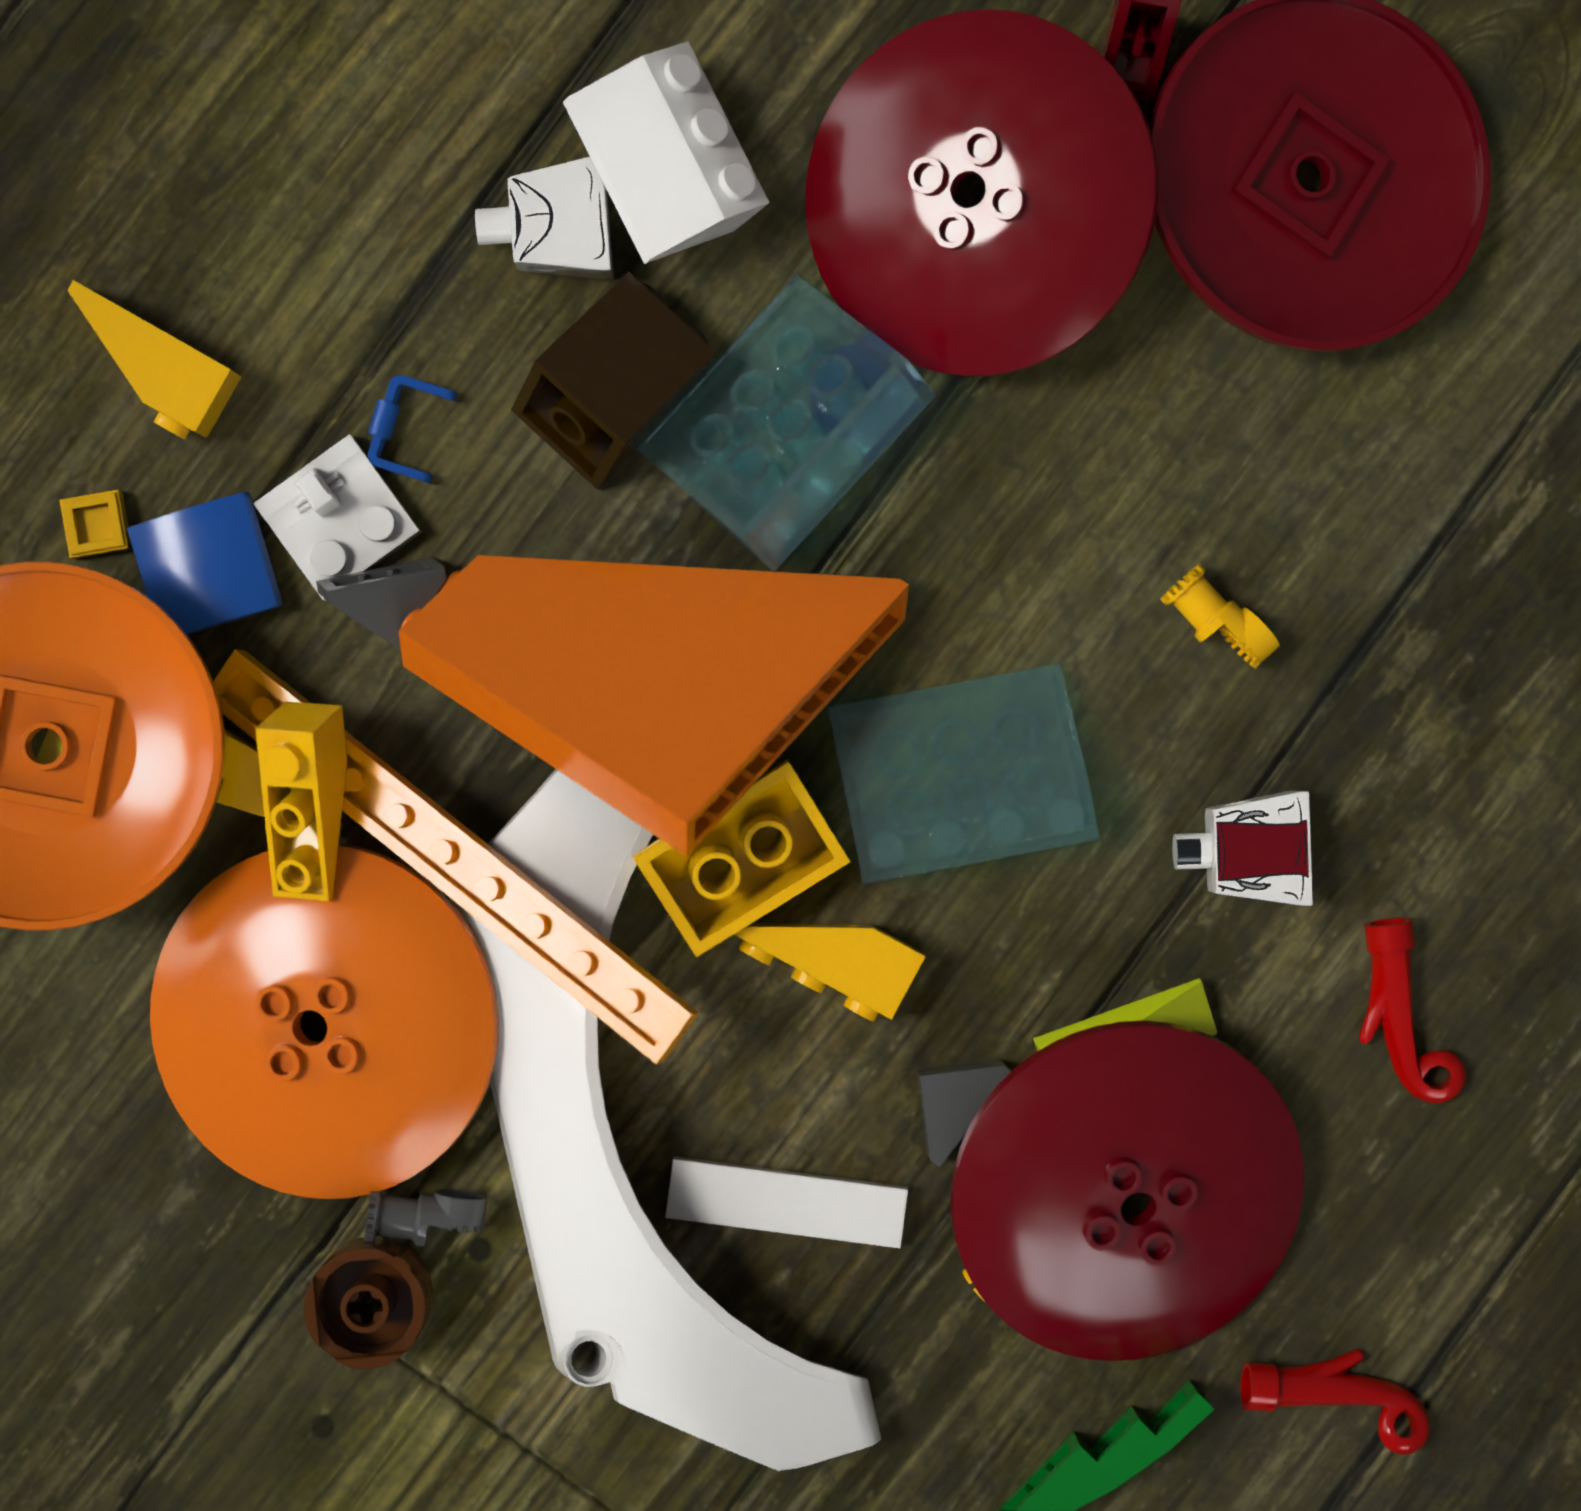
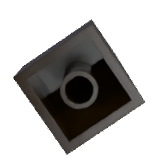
M628 272L535 360L511 411L598 490L699 382L717 352L709 346L706 337L699 329L693 325L685 324L665 305L663 298L653 287L641 283Z

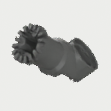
M455 1189L435 1190L434 1194L421 1193L418 1199L382 1195L381 1191H371L364 1241H374L377 1236L413 1240L415 1246L424 1247L427 1226L438 1227L439 1229H444L445 1227L448 1231H452L454 1228L457 1229V1232H462L463 1226H466L467 1233H472V1227H474V1232L482 1231L488 1197L480 1193Z

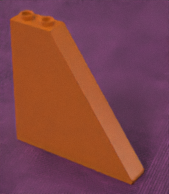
M477 555L462 571L457 570L451 573L443 583L440 592L423 608L414 609L405 618L398 631L403 667L685 856H688L905 621L909 584L898 578Z

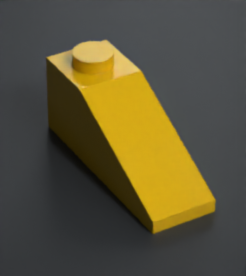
M73 280L67 291L141 401L159 411L153 422L184 440L191 430L207 438L239 383L241 376Z

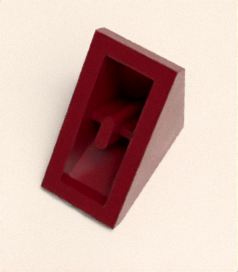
M1114 0L1103 56L1117 69L1137 100L1154 103L1182 0Z

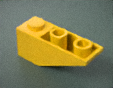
M286 701L255 728L272 892L274 897L329 902L333 898L347 770L342 705Z
M751 923L734 934L743 939L738 948L742 952L767 965L771 964L774 957L795 967L791 978L821 994L826 985L845 994L847 998L843 1006L872 1022L875 1021L879 1013L892 1020L926 957L920 950L872 924Z

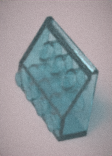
M796 274L643 440L637 449L731 536L774 572L936 395L908 359Z
M1060 663L828 707L862 884L1100 839L1089 779Z

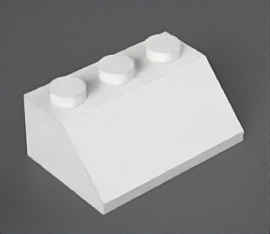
M689 41L642 55L570 95L563 101L644 264L734 232L770 203Z

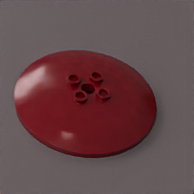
M1253 0L1226 14L1201 33L1184 51L1161 88L1149 126L1156 152L1159 177L1155 227L1167 255L1189 288L1208 308L1242 332L1264 342L1287 349L1308 352H1335L1356 349L1387 339L1420 321L1442 302L1466 271L1480 241L1489 208L1491 165L1485 128L1473 94L1448 54L1429 34L1396 10L1375 0ZM1301 161L1311 162L1320 171L1321 185L1317 192L1307 191L1298 182L1297 168Z
M994 9L962 11L922 22L886 42L864 60L837 93L822 120L812 148L805 187V213L808 236L820 275L834 301L861 333L880 348L913 365L944 374L960 376H994L1037 366L1057 357L1092 333L1113 312L1126 295L1140 270L1151 241L1158 206L1159 177L1151 132L1140 104L1117 69L1099 51L1079 36L1055 23L1020 12ZM979 174L986 186L984 198L978 205L964 208L957 198L958 185L966 176Z
M1124 1021L1099 1025L1068 1035L1034 1053L1014 1068L983 1102L969 1125L954 1166L950 1206L953 1234L965 1269L980 1296L996 1315L1027 1339L1048 1349L1089 1360L1121 1361L1158 1356L1201 1340L1224 1326L1245 1309L1271 1280L1285 1257L1299 1221L1304 1193L1303 1154L1295 1124L1279 1093L1266 1076L1247 1057L1230 1045L1193 1028L1167 1022ZM1143 1192L1150 1195L1149 1205L1141 1214L1136 1216L1121 1214L1122 1204L1131 1194Z

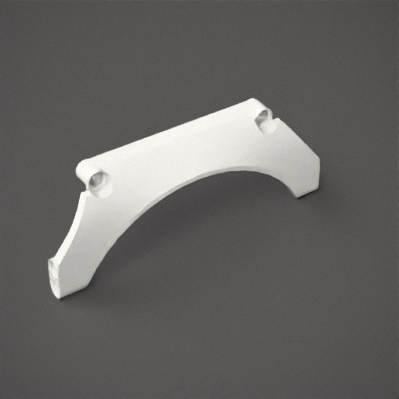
M555 769L522 808L489 842V845L609 940L615 916L630 877L637 865L632 855L647 847L653 834ZM448 896L449 901L460 912L473 931L484 953L494 984L499 1026L498 1047L490 1084L555 1367L571 1381L584 1387L599 1386L610 1382L613 1398L618 1403L777 1471L812 1465L878 1443L881 1440V1435L867 1378L801 1358L767 1341L726 1312L693 1281L665 1247L637 1201L619 1160L606 1116L598 1066L597 1016ZM585 1341H593L596 1347L594 1361L583 1370H574L571 1361L574 1349Z

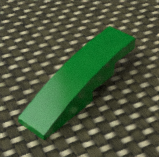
M1188 1380L1149 1421L1131 1405L1091 1447L1073 1431L996 1511H1075L1118 1488L1169 1452L1215 1409L1206 1395Z

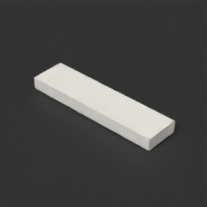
M674 1156L665 1218L901 1248L908 1187Z

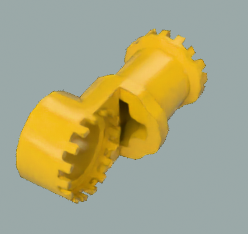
M1200 563L1183 576L1184 580L1181 581L1179 579L1176 582L1178 585L1174 584L1160 600L1166 606L1173 604L1196 629L1194 637L1200 643L1219 629L1221 635L1226 637V642L1230 641L1232 643L1230 645L1232 649L1239 646L1241 649L1237 654L1240 657L1244 653L1247 654L1243 658L1244 661L1249 662L1250 666L1257 668L1280 646L1279 641L1252 611L1245 607L1241 609L1234 600L1227 602L1203 576L1205 573L1204 567Z

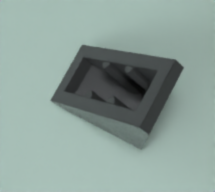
M430 557L318 580L316 585L318 593L328 603L399 649L398 631L405 618L414 609L423 608L436 595L447 578L445 567Z
M1000 1059L917 1069L926 1150L929 1159L938 1167L943 1164L964 1137L983 1102L1012 1071Z

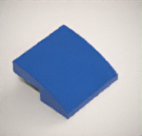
M241 492L202 503L127 528L147 597L162 607L180 625L187 636L284 606L250 492Z

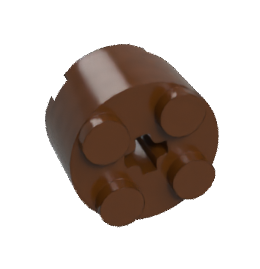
M377 1236L374 1241H364V1237L354 1239L335 1250L314 1275L304 1300V1317L307 1330L319 1348L321 1346L328 1354L336 1358L335 1361L346 1367L374 1369L393 1363L414 1344L428 1321L433 1305L432 1280L427 1267L414 1247L392 1238ZM364 1291H370L374 1299L381 1300L382 1303L376 1312H370L368 1303L358 1302Z

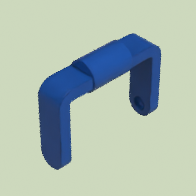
M397 375L390 380L384 400H377L368 434L373 436L368 451V459L372 465L379 469L430 484L433 477L432 474L381 459L386 441L391 440L401 406L398 405L401 391L403 387H407L453 402L456 401L458 393L404 375Z

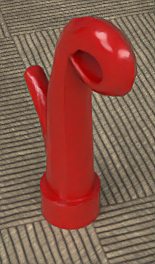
M1396 917L1367 922L1364 924L1367 952L1371 953L1372 977L1367 1012L1359 1033V1041L1366 1045L1370 1043L1382 1022L1389 1056L1402 1086L1413 1097L1428 1103L1450 1101L1461 1093L1466 1082V1071L1462 1061L1455 1054L1448 1051H1433L1417 1058L1411 978V949L1415 947L1412 919ZM1436 1066L1447 1068L1448 1076L1440 1084H1429L1424 1079V1076L1431 1068Z
M1354 1349L1323 1362L1302 1366L1276 1367L1275 1364L1246 1362L1243 1366L1240 1380V1397L1244 1410L1274 1412L1276 1407L1384 1406L1378 1422L1379 1437L1385 1447L1391 1452L1400 1455L1413 1454L1421 1449L1428 1440L1430 1432L1429 1415L1422 1401L1408 1389L1392 1382L1363 1375L1344 1373L1363 1360L1365 1356L1360 1349ZM1400 1413L1408 1417L1410 1424L1409 1432L1403 1438L1396 1433L1394 1428L1395 1420Z

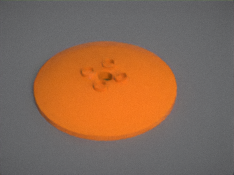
M20 562L0 565V927L21 930H56L76 927L102 920L144 899L160 887L183 864L195 848L208 825L222 782L225 760V731L222 710L211 675L194 643L162 607L142 592L106 574L75 565L53 562ZM45 728L55 731L62 742V750L59 757L49 764L39 761L32 752L34 736Z
M338 844L333 898L329 902L274 897L268 851L241 861L210 881L191 900L171 929L159 956L150 998V1027L157 1067L170 1099L192 1133L219 1160L248 1179L282 1193L317 1199L353 1198L369 1195L371 1191L377 1192L391 1188L415 1176L445 1153L466 1130L485 1096L495 1065L499 1026L497 998L491 972L473 931L454 905L426 878L386 855L362 847ZM306 1010L316 1011L325 1019L327 1034L323 1041H312L302 1032L300 1021Z

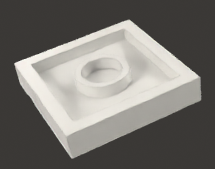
M350 434L253 503L317 593L316 581L370 570L422 533L378 470L370 463L367 455L355 438Z

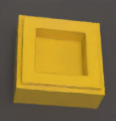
M121 490L59 500L70 559L75 560L133 549L127 531L129 525L123 492Z

